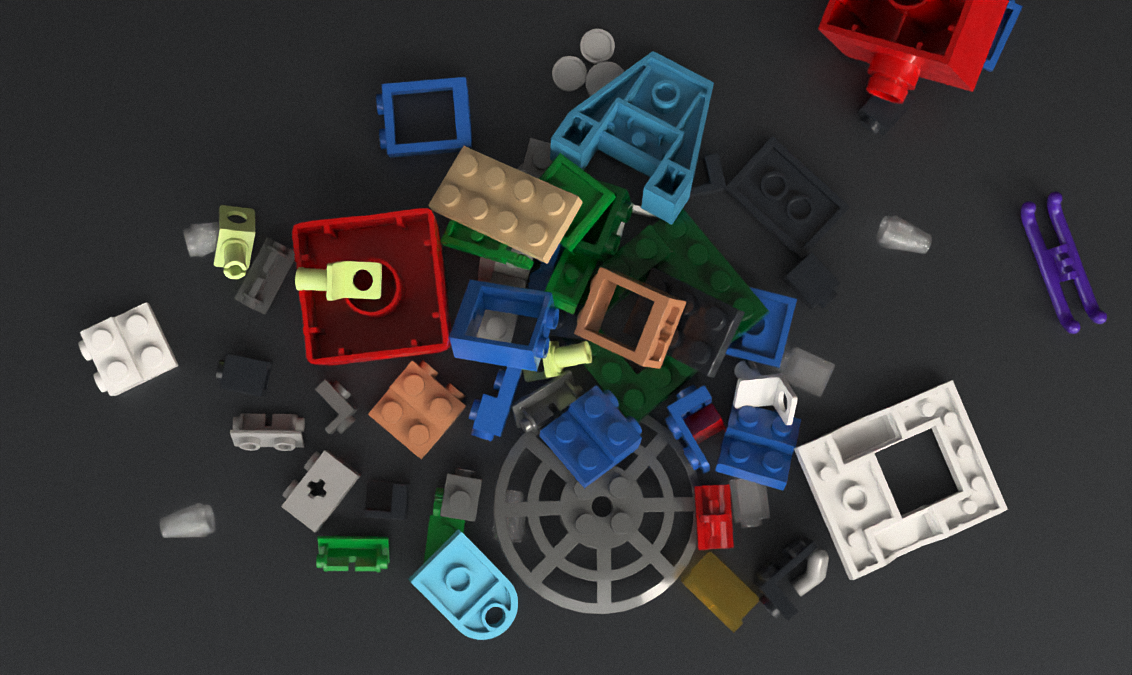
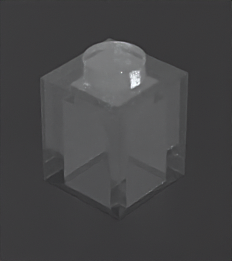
M795 347L791 353L784 352L780 368H777V370L782 372L789 385L815 397H821L835 364Z
M741 478L727 479V484H730L732 521L735 523L741 522L742 528L762 526V519L770 518L766 486Z

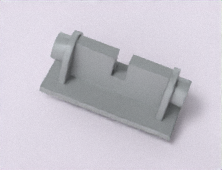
M241 413L240 417H233V430H230L234 446L244 450L253 451L258 450L260 447H274L281 451H291L295 447H305L302 436L305 428V419L299 418L297 414H273L272 426H266V414Z

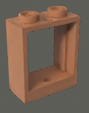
M600 267L598 273L591 281L590 293L586 304L578 314L577 327L574 334L641 366L660 369L686 301L619 271ZM617 285L655 301L636 349L599 333Z

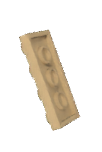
M463 146L428 206L434 212L548 264L583 202L572 193Z

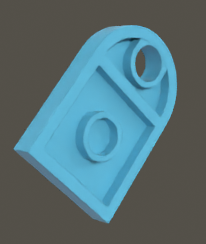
M459 529L408 579L462 634L469 638L477 640L494 638L509 628L517 614L518 597L512 583ZM492 607H500L503 612L501 620L496 624H488L485 620L487 611Z

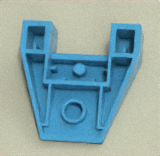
M652 51L567 114L551 137L550 160L554 161L561 153L584 170L597 150H600L649 176L650 179L643 190L641 209L672 225L690 197L714 82Z

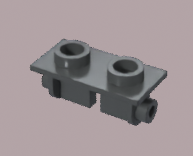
M267 237L235 299L266 315L295 260L294 251Z
M570 369L550 379L546 384L530 394L522 396L511 405L518 429L522 427L526 433L531 430L536 432L539 428L555 419L554 413L550 410L551 408L555 407L562 415L568 411L571 403L585 394L580 385L575 386Z

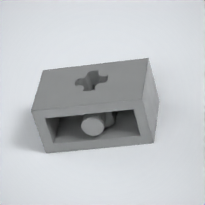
M329 449L324 450L322 454L316 451L304 466L308 472L300 482L294 479L282 495L286 498V501L281 507L314 532L319 531L361 476L360 473ZM323 480L326 483L323 489L327 493L326 495L320 494L315 497L312 494L315 488L311 484L312 482L317 483Z

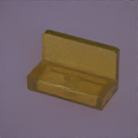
M708 552L681 580L733 633L744 623L742 621L743 617L759 602V597L712 552Z

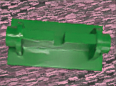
M317 537L319 554H317L316 566L317 568H323L324 572L348 571L349 562H355V571L381 572V569H388V563H390L388 537Z

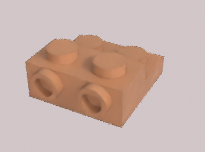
M424 360L419 365L415 361H411L389 387L390 389L368 413L370 417L421 460L467 407L462 402L465 395L451 383L444 387L438 382L435 377L439 373Z

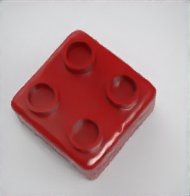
M417 208L366 216L308 221L293 226L292 239L297 268L327 269L328 263L337 261L379 262L382 264L381 297L379 299L341 298L331 301L327 300V291L299 290L308 362L314 365H340L439 353L451 346L449 336L452 329L439 227L432 210ZM361 269L355 273L353 281L359 290L365 291L372 286L373 278L370 272Z

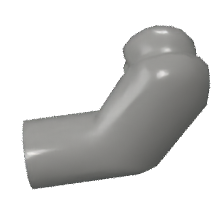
M819 545L806 557L808 560L806 571L790 582L800 597L822 582L826 577L829 557L827 552L822 550Z

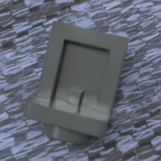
M325 379L315 390L339 414L325 430L328 434H333L336 430L342 434L355 422L356 419L352 415L358 409L347 399L351 396V393L338 380L332 383L330 380Z
M456 468L455 474H447L440 516L475 522L483 479L476 478L477 471Z

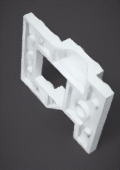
M953 380L944 382L890 407L878 410L794 448L849 580H855L886 566L903 554L945 539L1008 510ZM932 428L958 492L930 505H924L900 515L874 453Z

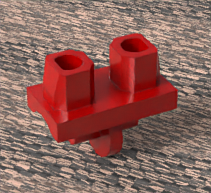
M730 484L694 486L698 550L734 548Z

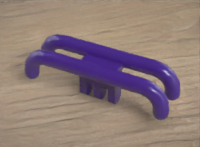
M1054 191L1047 197V209L1060 243L1059 246L1047 250L1036 221L1035 203L1032 201L1023 203L1020 215L1059 322L1065 331L1070 334H1076L1080 331L1081 326L1070 312L1060 282L1073 279L1085 312L1092 322L1096 324L1105 323L1107 314L1099 308L1063 214L1061 207L1063 197L1061 193Z

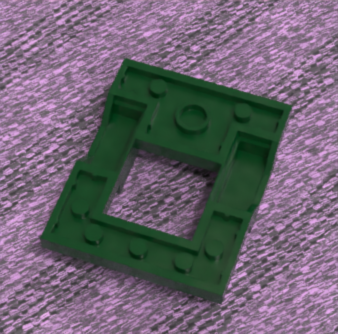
M684 209L681 210L672 225L662 219L653 226L648 225L600 266L619 271L641 282L647 280L652 267L744 311V316L731 343L744 335L770 313ZM594 276L590 278L578 304H586L590 293V284ZM617 285L606 313L632 291ZM600 328V329H599V333H602V334L606 335V334L603 332V330ZM562 338L567 345L578 344L583 342L580 340ZM591 341L588 343L591 348L592 362L588 364L583 363L600 386L614 394L619 403L618 408L626 417L632 416L637 422L642 420L697 372V370L666 354L660 369L646 367L638 374L624 357Z

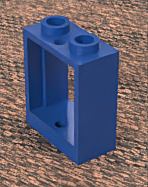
M466 77L381 84L382 94H376L378 115H384L385 128L379 129L381 150L387 149V154L390 158L460 152L463 146L473 150ZM453 90L457 139L397 144L393 95Z
M470 280L449 336L454 357L537 372L541 358L545 359L549 350L548 336L550 330L557 327L559 309L555 308L553 296L550 292ZM485 310L538 318L529 346L476 337Z

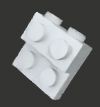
M147 302L80 332L83 340L78 342L79 348L87 361L93 359L98 372L93 374L95 382L101 392L108 391L110 396H117L179 366L154 312Z

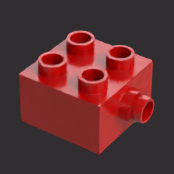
M829 0L818 29L847 57L870 63L867 72L872 77L869 78L866 88L869 93L886 101L902 104L908 94L907 90L915 89L919 77L973 92L1009 0Z

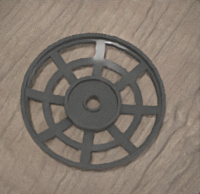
M617 407V409L620 411V413H621L623 416H625V415L622 413V411ZM558 411L553 412L555 419L561 416ZM646 415L639 422L649 426L658 434L646 448L639 445V448L633 452L638 457L625 471L614 466L585 489L555 453L536 437L540 434V430L551 422L539 428L536 432L531 430L528 433H523L508 452L499 471L494 490L493 516L495 531L502 552L513 571L526 586L543 599L561 608L580 613L609 614L623 612L644 605L662 594L678 579L689 564L698 545L694 486H701L696 470H693L683 453L684 446L674 438L670 430L649 415ZM668 443L676 451L686 469L693 497H673L669 478L660 462L656 459ZM527 448L542 463L538 466L531 480L527 502L506 503V491L511 472L519 456ZM648 466L658 479L663 498H643L636 479ZM551 469L566 483L560 492L559 501H539L542 483ZM596 497H604L609 501L611 508L607 516L599 517L594 514L592 502ZM694 511L689 541L681 558L673 567L660 551L670 535L674 512ZM644 512H664L661 529L656 540L651 544L638 531ZM559 515L561 524L567 534L554 548L543 532L539 516ZM528 516L533 538L546 556L531 572L523 564L513 546L507 528L506 517ZM628 541L642 554L639 559L631 564L611 570V548L620 546ZM577 544L595 549L597 570L579 567L567 561L565 557ZM649 563L664 577L657 585L638 596L623 601L611 602V581L631 576L645 568ZM556 566L576 578L597 581V603L568 598L551 590L542 581Z

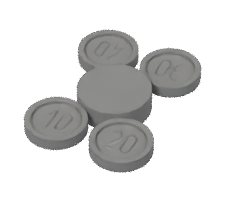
M592 29L586 32L580 42V51L585 60L596 65L587 74L586 66L579 58L574 56L560 58L552 70V77L556 86L561 90L571 92L581 88L586 81L587 93L589 96H592L621 75L624 70L616 63L608 62L615 50V42L611 34L603 29Z

